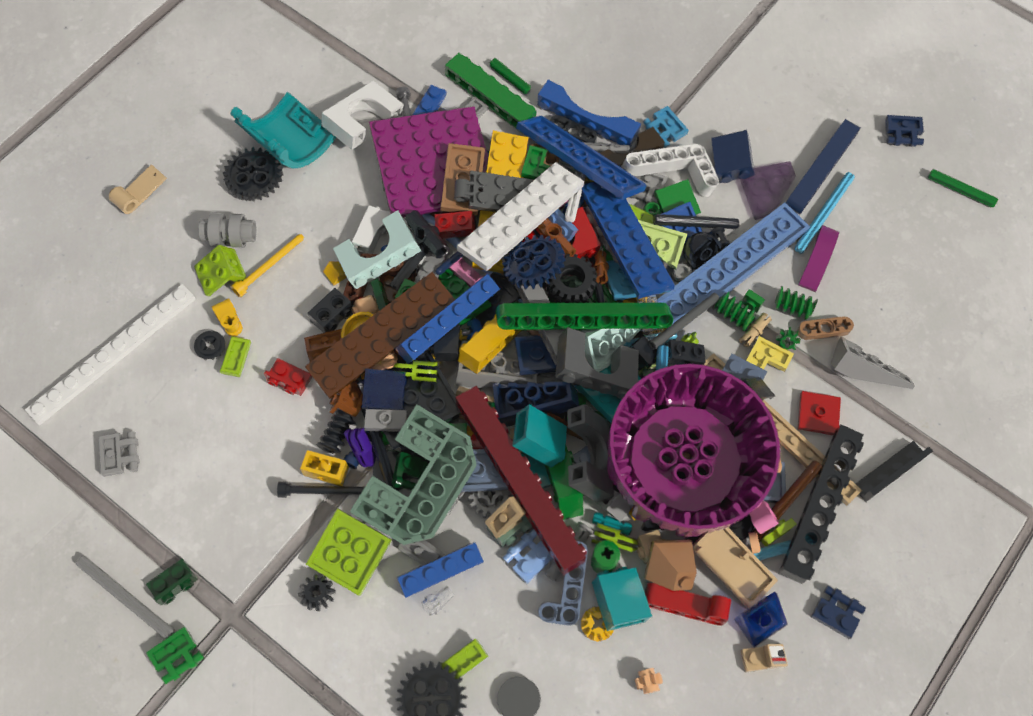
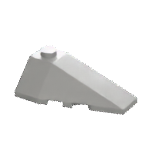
M842 336L839 338L831 361L836 374L842 377L847 376L851 379L909 389L915 387L912 379L891 365L885 367L884 363L875 355L869 357L862 351L863 348Z
M499 352L478 374L458 362L455 385L470 388L475 386L478 388L493 387V383H536L537 374L520 375L517 358L510 359L503 356L504 353Z

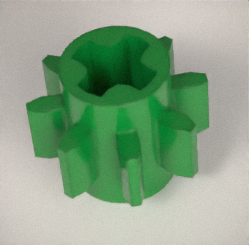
M791 327L785 331L780 329L781 336H776V340L780 341L778 346L786 350L791 348L796 350V344H799L801 340L796 338L798 331H792ZM786 337L790 338V342L786 341Z

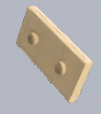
M729 527L711 533L706 531L692 545L693 552L742 602L747 610H751L778 581Z

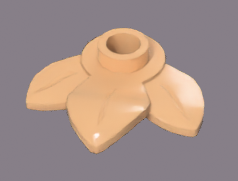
M394 351L370 368L368 374L374 375L382 372L384 369L393 368L398 360L397 354Z

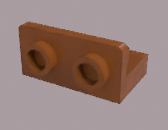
M342 329L305 337L309 361H313L341 340Z
M354 380L331 398L329 402L332 405L330 413L333 414L339 408L354 417L359 414L364 396L357 385L358 380Z

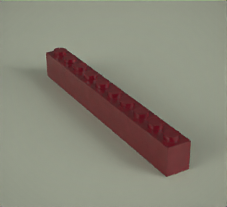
M475 386L456 396L457 408L509 491L526 512L524 515L561 574L565 575L585 563L587 552L581 543H577L574 538L575 533L570 525L566 526L564 523V516L558 507L555 508L552 504L553 500L547 490L544 491L541 487V480L536 473L533 474L529 467L531 466L525 456L522 457L519 449L513 447V440L508 435L507 426L504 423L501 424L498 420V413L494 407H490L487 403L488 398L485 392H480L478 387Z

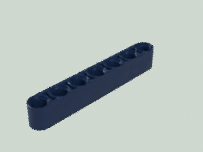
M847 119L842 122L787 199L786 204L799 215L803 212L854 140L861 127Z

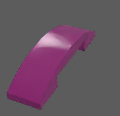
M822 225L798 286L813 292L817 291L835 248L839 231Z

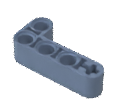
M577 541L578 544L581 543L588 553L587 546L583 542ZM587 554L585 563L578 566L581 571L579 577L572 578L569 572L564 575L561 603L544 602L539 606L538 613L540 619L544 622L569 626L576 624L578 621ZM574 587L577 589L578 595L575 599L567 598L566 591L568 588ZM545 606H551L554 609L552 617L546 618L542 615V609ZM567 609H572L575 612V617L571 621L563 618V613Z

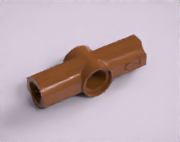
M547 218L535 228L540 235H543L544 239L550 236L551 240L555 238L557 243L561 244L565 255L570 254V257H572L576 253V249L563 236L562 228L558 224L552 223Z

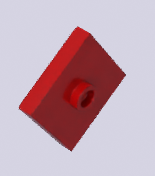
M801 391L797 429L833 435L839 427L841 397Z

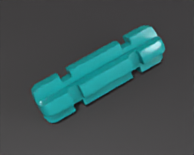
M595 512L592 519L593 524L601 523L621 530V533L625 535H630L632 530V524L619 522L617 519L607 515L604 517L603 514Z

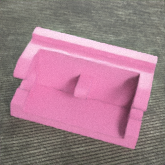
M462 257L448 268L459 279L461 278L466 282L469 287L484 277V275L481 276L471 268Z

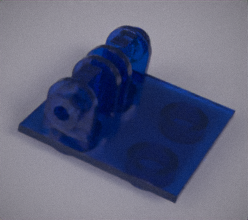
M365 369L362 409L402 410L404 387L407 383V378H405L406 372Z

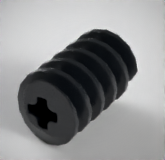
M337 409L335 411L336 414L332 415V421H329L327 424L329 428L323 431L325 435H322L320 437L321 442L316 444L323 451L332 454L342 452L338 446H345L341 441L346 439L344 432L351 429L349 425L356 426L353 418L340 409Z

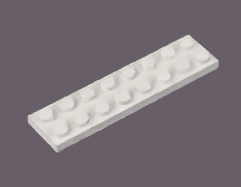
M555 162L457 245V251L485 271H488L584 186V181Z

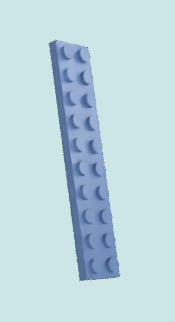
M783 203L674 286V290L666 292L653 303L662 302L668 304L674 323L712 293H716L720 299L725 293L732 291L804 235L810 226L786 203Z

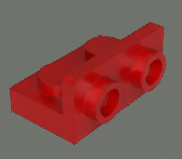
M277 358L270 371L266 370L264 372L267 383L274 387L280 386L291 395L297 394L301 396L312 379L309 372Z

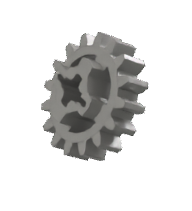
M509 490L490 491L493 496L492 503H490L489 491H471L469 493L473 495L468 496V501H473L470 507H476V514L483 512V518H486L487 514L491 516L512 496ZM498 501H502L500 505L495 507ZM480 503H484L486 506H488V508L482 506Z

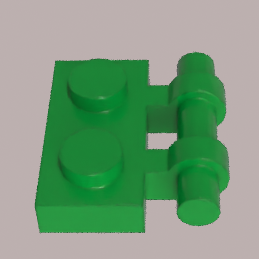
M183 627L146 652L156 671L160 672L164 668L167 669L168 673L161 677L165 684L172 680L176 681L183 672L189 668H195L198 662L204 659L201 651L194 655L191 654L190 650L195 648L197 644L186 627ZM183 656L186 661L175 667L173 662Z

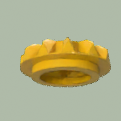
M594 606L586 610L581 619V628L585 636L593 641L608 639L614 630L607 631L604 621L602 622L603 629L597 627L592 630L595 623L593 618L597 620L602 619L600 608Z

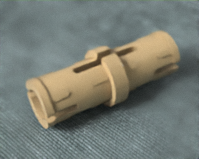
M761 313L759 318L748 326L747 332L739 339L741 344L746 341L743 346L748 348L756 337L761 336L762 330L772 320L770 316L765 319L768 314Z

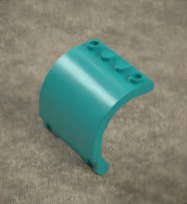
M289 92L285 94L269 114L260 119L251 121V118L243 114L239 107H234L230 112L236 124L283 165L293 169L307 166L317 160L337 138L322 126L320 118Z

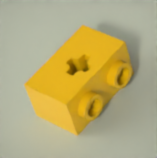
M307 450L300 470L306 477L343 486L349 467L345 460Z

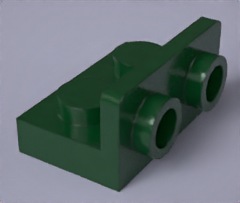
M182 558L146 583L154 596V601L162 606L163 604L171 603L181 591L189 590L198 579Z

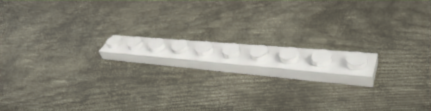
M181 284L26 408L25 411L38 425L44 423L196 300L195 296Z

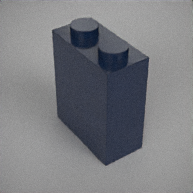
M747 130L711 138L715 172L719 183H729L732 180L746 179L755 175L750 137Z

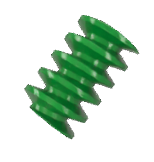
M783 286L780 287L775 299L777 310L780 306H783V312L790 308L791 315L795 311H797V317L804 313L805 320L812 315L818 301L817 298L812 302V296L805 300L804 293L798 297L797 291L790 295V288L783 292Z
M728 291L719 299L713 310L718 307L717 313L721 314L724 312L723 317L725 319L731 316V323L737 320L736 327L743 325L742 331L744 332L755 319V310L753 309L748 312L749 305L742 308V300L735 303L736 296L729 299L730 292Z
M610 540L601 541L595 546L591 557V567L596 573L602 571H609L611 573L615 569L620 559L618 546Z

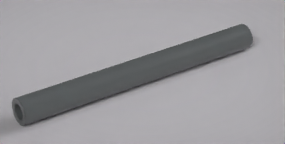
M716 293L708 296L649 342L650 348L653 350L657 349L718 302L719 296Z

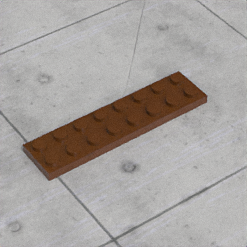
M431 272L308 363L305 368L330 399L396 350L395 348L450 305L455 299L436 275Z

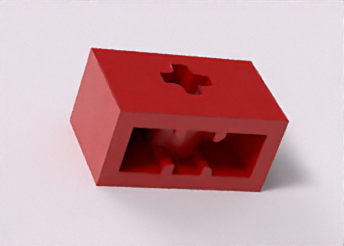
M472 211L435 214V226L439 229V236L442 239L467 237L476 230V217Z

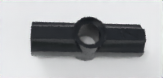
M417 210L407 214L405 220L414 231L415 240L419 243H424L435 258H442L446 255L449 248L439 236V229L436 226H431Z

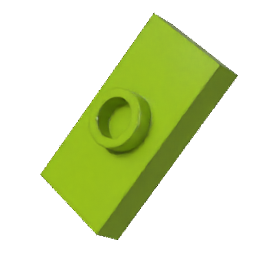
M231 336L220 369L221 374L235 377L241 376L251 345L250 340Z
M475 638L444 661L442 668L444 669L447 665H450L449 673L455 670L458 671L455 676L458 679L489 656L477 638Z

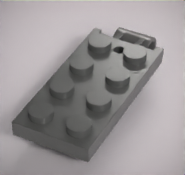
M471 170L469 172L470 181L466 179L455 180L454 200L457 202L469 201V209L497 212L534 180Z

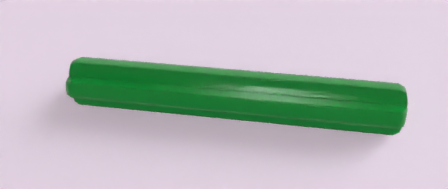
M932 169L928 175L930 180L987 206L994 207L998 202L997 197L935 169Z

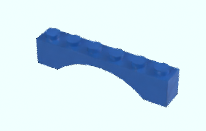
M547 80L538 94L537 105L542 109L549 110L556 115H561L591 128L603 138L609 139L618 145H630L631 147L639 134L641 123L626 116L605 117L590 113L573 102L563 86Z
M489 274L485 275L395 348L407 364L412 362L500 290V288Z

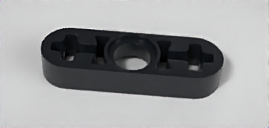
M561 115L551 117L550 121L552 123H561L557 126L581 142H597L595 130ZM571 128H575L578 130V132L576 134H572L568 130Z

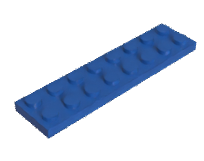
M542 115L517 123L516 129L521 131L523 135L546 148L548 152L561 158L563 162L568 163L576 171L586 175L588 179L601 185L603 189L614 194L616 198L623 200L645 191L647 184Z
M596 182L584 184L581 194L637 298L640 299L674 290V282L627 200L616 198L614 194L603 189Z

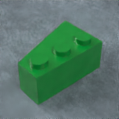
M566 444L564 460L553 467L545 465L554 492L553 498L564 516L563 520L584 515V494L569 486L568 466L573 465L574 457L572 451H568Z

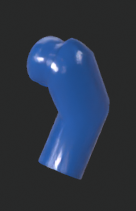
M475 318L467 323V326H471L469 329L472 330L467 337L468 342L476 331L479 332L482 329L481 322Z

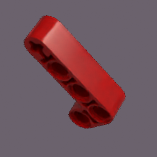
M646 583L645 596L650 608L713 625L722 626L728 622L731 606L730 598L713 595L709 598L682 590L672 591L655 583Z

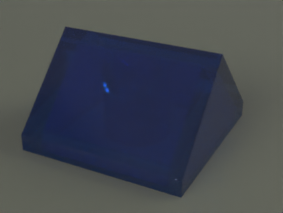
M775 591L734 619L753 647H756L788 625Z

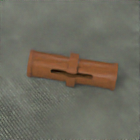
M599 250L595 254L594 264L597 275L596 282L605 284L608 281L607 271L609 270V265L606 260V252L604 251L602 256V250Z

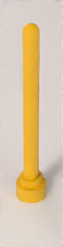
M298 234L246 279L232 284L230 287L233 292L241 298L247 293L246 290L250 284L302 242L304 236Z

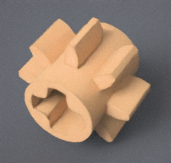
M654 668L638 672L639 678L635 679L637 690L643 689L644 694L660 690L659 684L663 683L660 672L655 674Z

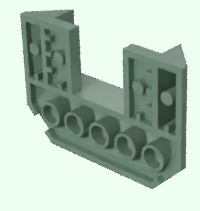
M417 404L395 438V441L430 461L411 494L407 497L372 476L350 513L403 545L434 537L477 466L470 436Z

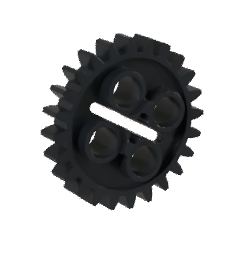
M252 147L251 151L245 148V153L238 151L239 156L232 155L233 161L227 160L229 166H224L226 171L223 172L224 182L227 189L231 191L232 195H237L238 199L243 196L245 201L249 197L252 198V201H255L256 197L262 200V195L269 197L268 192L275 193L274 187L279 188L278 182L283 181L281 176L284 174L280 161L267 150L263 152L261 147L258 151H255L254 147Z
M430 661L427 668L425 663H421V670L417 667H412L414 674L412 675L407 672L408 681H400L404 689H397V692L401 693L402 697L397 698L396 701L402 702V706L397 708L398 711L404 710L402 716H418L416 708L419 704L425 705L427 710L425 716H442L438 712V706L441 703H445L448 706L449 711L446 716H464L460 708H467V705L462 703L463 699L468 698L467 695H462V691L467 687H460L459 684L463 678H455L458 671L455 670L449 673L450 665L442 669V662H439L435 668L433 661ZM441 680H445L448 683V689L445 693H441L437 687ZM419 681H423L426 684V690L423 694L418 693L416 690V684ZM431 692H433V696L450 695L451 700H436L431 705V701H413V697L431 696Z

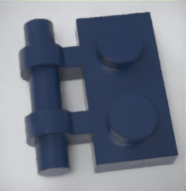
M887 115L885 118L886 133L894 134V137H887V143L894 146L906 144L910 147L924 144V138L917 137V135L921 136L924 132L922 117Z
M827 585L824 593L829 595L830 598L828 601L820 598L811 617L847 639H851L860 622V619L853 616V613L857 611L863 614L866 607L861 605L859 600L851 599L842 594L840 589H834ZM837 601L848 606L846 611L836 606Z

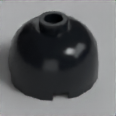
M708 232L695 233L685 242L683 248L685 260L697 270L718 254V247L721 249V243Z

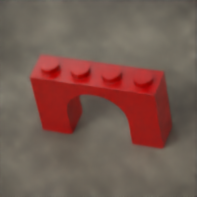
M583 207L577 209L575 221L572 222L578 229L572 239V246L576 249L575 254L578 255L577 258L581 259L582 256L584 258H592L598 253L597 251H599L601 244ZM534 230L526 236L529 240H532L533 235L536 236Z

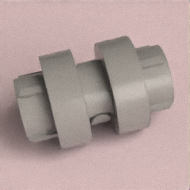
M211 213L208 219H200L199 238L201 241H209L211 247L225 246L226 242H229L231 247L244 248L247 242H255L256 222L255 220H247L245 214H231L230 218L226 219L223 213Z

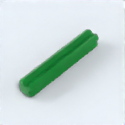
M497 58L490 61V67L524 94L530 92L531 85Z

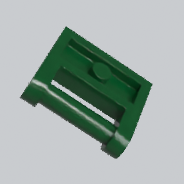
M399 452L392 487L413 490L417 483L403 480L402 475L419 480L430 461L408 453Z

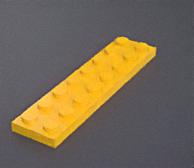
M493 130L486 173L523 178L521 173L526 158L528 137ZM480 210L478 227L496 212ZM500 259L488 271L504 274L502 260ZM472 261L471 268L484 270Z

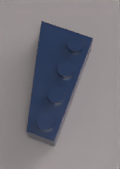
M493 383L494 402L499 416L498 420L507 427L515 425L516 414L529 404L545 414L551 412L555 415L568 412V409L579 406L578 392L571 383Z

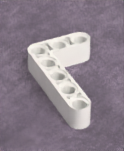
M699 144L629 153L621 166L622 169L633 176L688 169L698 193L704 197H709L719 184V179L706 150Z

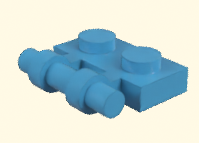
M668 106L653 114V122L649 118L643 121L646 130L651 127L655 128L665 142L664 148L670 144L667 138L670 137L675 142L687 135L689 131ZM661 127L664 132L661 133L657 128Z

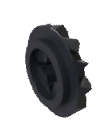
M216 331L203 332L196 338L194 350L204 360H214L215 357L221 356V353L225 350V339ZM205 342L213 344L215 349L208 348Z

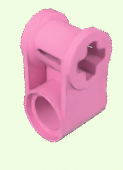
M764 500L756 509L749 513L753 525L760 534L779 524L769 504Z

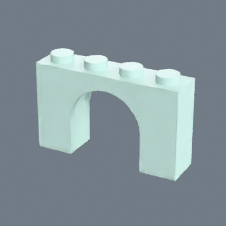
M398 210L382 219L390 239L386 249L379 255L372 258L361 257L350 239L333 248L348 280L355 289L364 286L369 281L381 276L386 271L421 251Z

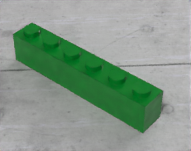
M458 53L445 64V74L449 79L486 104L490 110L515 129L518 122L536 117L537 110L531 104H527L519 95L511 92L506 85H502L494 76L487 74L482 67L471 62L467 56Z

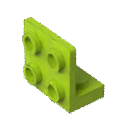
M218 245L194 265L206 296H211L229 280L239 282L247 278L235 249Z

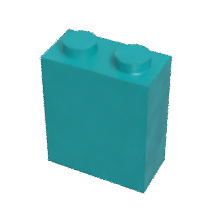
M529 404L516 414L513 447L545 465L553 467L564 460L567 426Z
M627 566L621 567L612 573L602 571L591 582L607 631L644 623L652 617L636 567L628 569Z

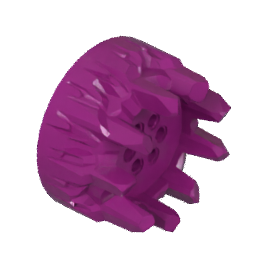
M696 364L673 365L662 368L638 381L619 403L613 417L607 443L609 455L607 470L609 478L613 480V486H617L624 500L628 501V504L631 506L634 505L632 516L642 522L651 520L653 523H657L661 529L675 530L677 537L699 536L706 531L708 533L720 531L743 519L756 509L769 493L778 473L780 461V442L776 425L765 403L756 392L732 374L717 368ZM688 434H695L697 436V440L690 439ZM668 437H674L677 440V444L670 443ZM703 449H709L712 456L705 455ZM682 453H689L692 459H685ZM662 456H668L671 459V463H665L662 460ZM697 468H703L706 471V475H700ZM676 472H683L686 479H680Z

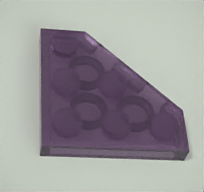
M790 161L754 168V176L740 179L754 220L765 218L777 209L796 177Z

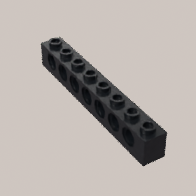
M842 424L835 430L821 464L823 468L817 474L779 569V574L800 584L811 580L815 571L812 568L814 561H818L822 553L820 549L821 543H825L829 535V531H827L828 525L832 524L836 517L835 507L839 506L842 502V489L846 488L850 481V477H848L849 471H852L857 463V459H855L856 453H860L864 442H862L864 434ZM841 447L846 448L848 454L843 453ZM834 464L841 468V472L834 468ZM827 482H831L834 485V489H830L827 486ZM820 500H824L827 503V508L820 504ZM812 518H817L820 521V526L815 525ZM805 536L811 537L813 544L807 543ZM798 554L805 557L806 563H801L798 560Z

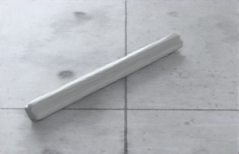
M81 556L76 561V566L163 638L167 639L175 633L173 628L88 558Z

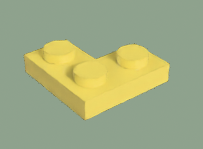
M759 336L746 361L762 369L768 363L785 372L794 353Z

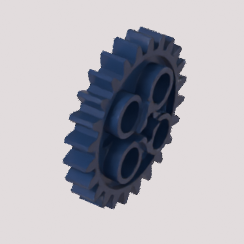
M533 235L532 240L526 237L525 242H519V245L515 246L513 251L510 250L508 252L509 256H504L505 262L502 263L507 280L512 285L516 284L517 288L523 285L526 290L529 286L535 289L536 285H539L541 288L543 282L550 284V278L556 279L555 273L561 274L560 268H564L563 262L566 259L561 244L557 243L555 238L551 240L550 236L544 239L543 235H541L537 239Z

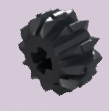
M315 574L313 581L307 577L306 582L308 584L300 585V588L305 591L298 593V596L303 598L301 604L307 605V609L310 611L315 606L316 611L319 612L321 605L327 609L329 606L326 601L333 602L334 598L330 595L336 592L334 588H330L333 585L332 581H327V577L324 575L319 580L318 575ZM319 589L321 591L320 596L316 595L315 597L313 592L314 590L318 591Z

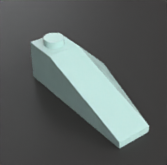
M641 329L579 330L586 333V360L593 369L600 372L611 364L612 353L620 345L630 342Z

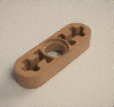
M848 317L808 320L802 322L797 331L798 336L803 340L848 335L852 331L854 323ZM843 323V325L847 326V328L845 329L843 326H839ZM821 325H828L830 332L822 331ZM805 327L807 330H811L809 334L807 331H803Z

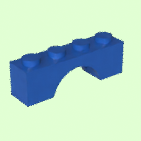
M472 542L437 560L399 575L397 579L405 598L484 561L476 542Z

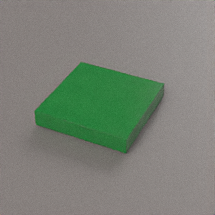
M688 179L654 191L662 213L687 202H691L696 215L701 213Z

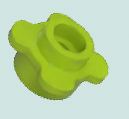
M696 332L687 333L681 338L682 342L699 343V340L696 338Z

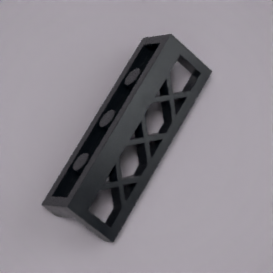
M912 441L856 483L862 490L859 495L867 502L926 458L933 450L928 447L922 451L915 441Z

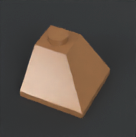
M691 540L652 541L644 578L672 591L692 590L697 571Z

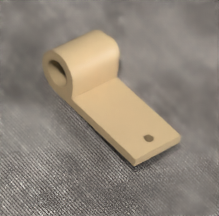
M151 164L128 188L124 189L121 186L112 188L109 193V200L123 213L130 214L167 178Z

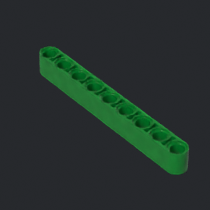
M662 302L504 303L496 308L497 325L505 330L566 329L567 327L572 329L668 328L673 323V316L668 304Z

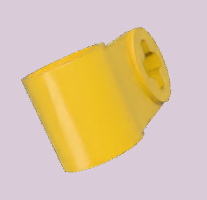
M229 298L211 306L217 319L229 336H238L242 332V324Z

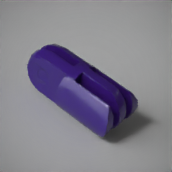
M364 428L346 430L344 435L358 463L362 467L373 466L376 461V455Z

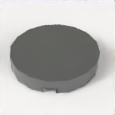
M514 677L502 684L498 692L497 703L503 716H534L540 707L541 696L538 687L533 681L526 677Z

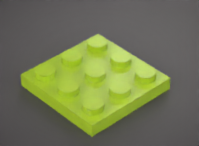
M337 509L306 565L356 595L361 596L392 539L344 511Z

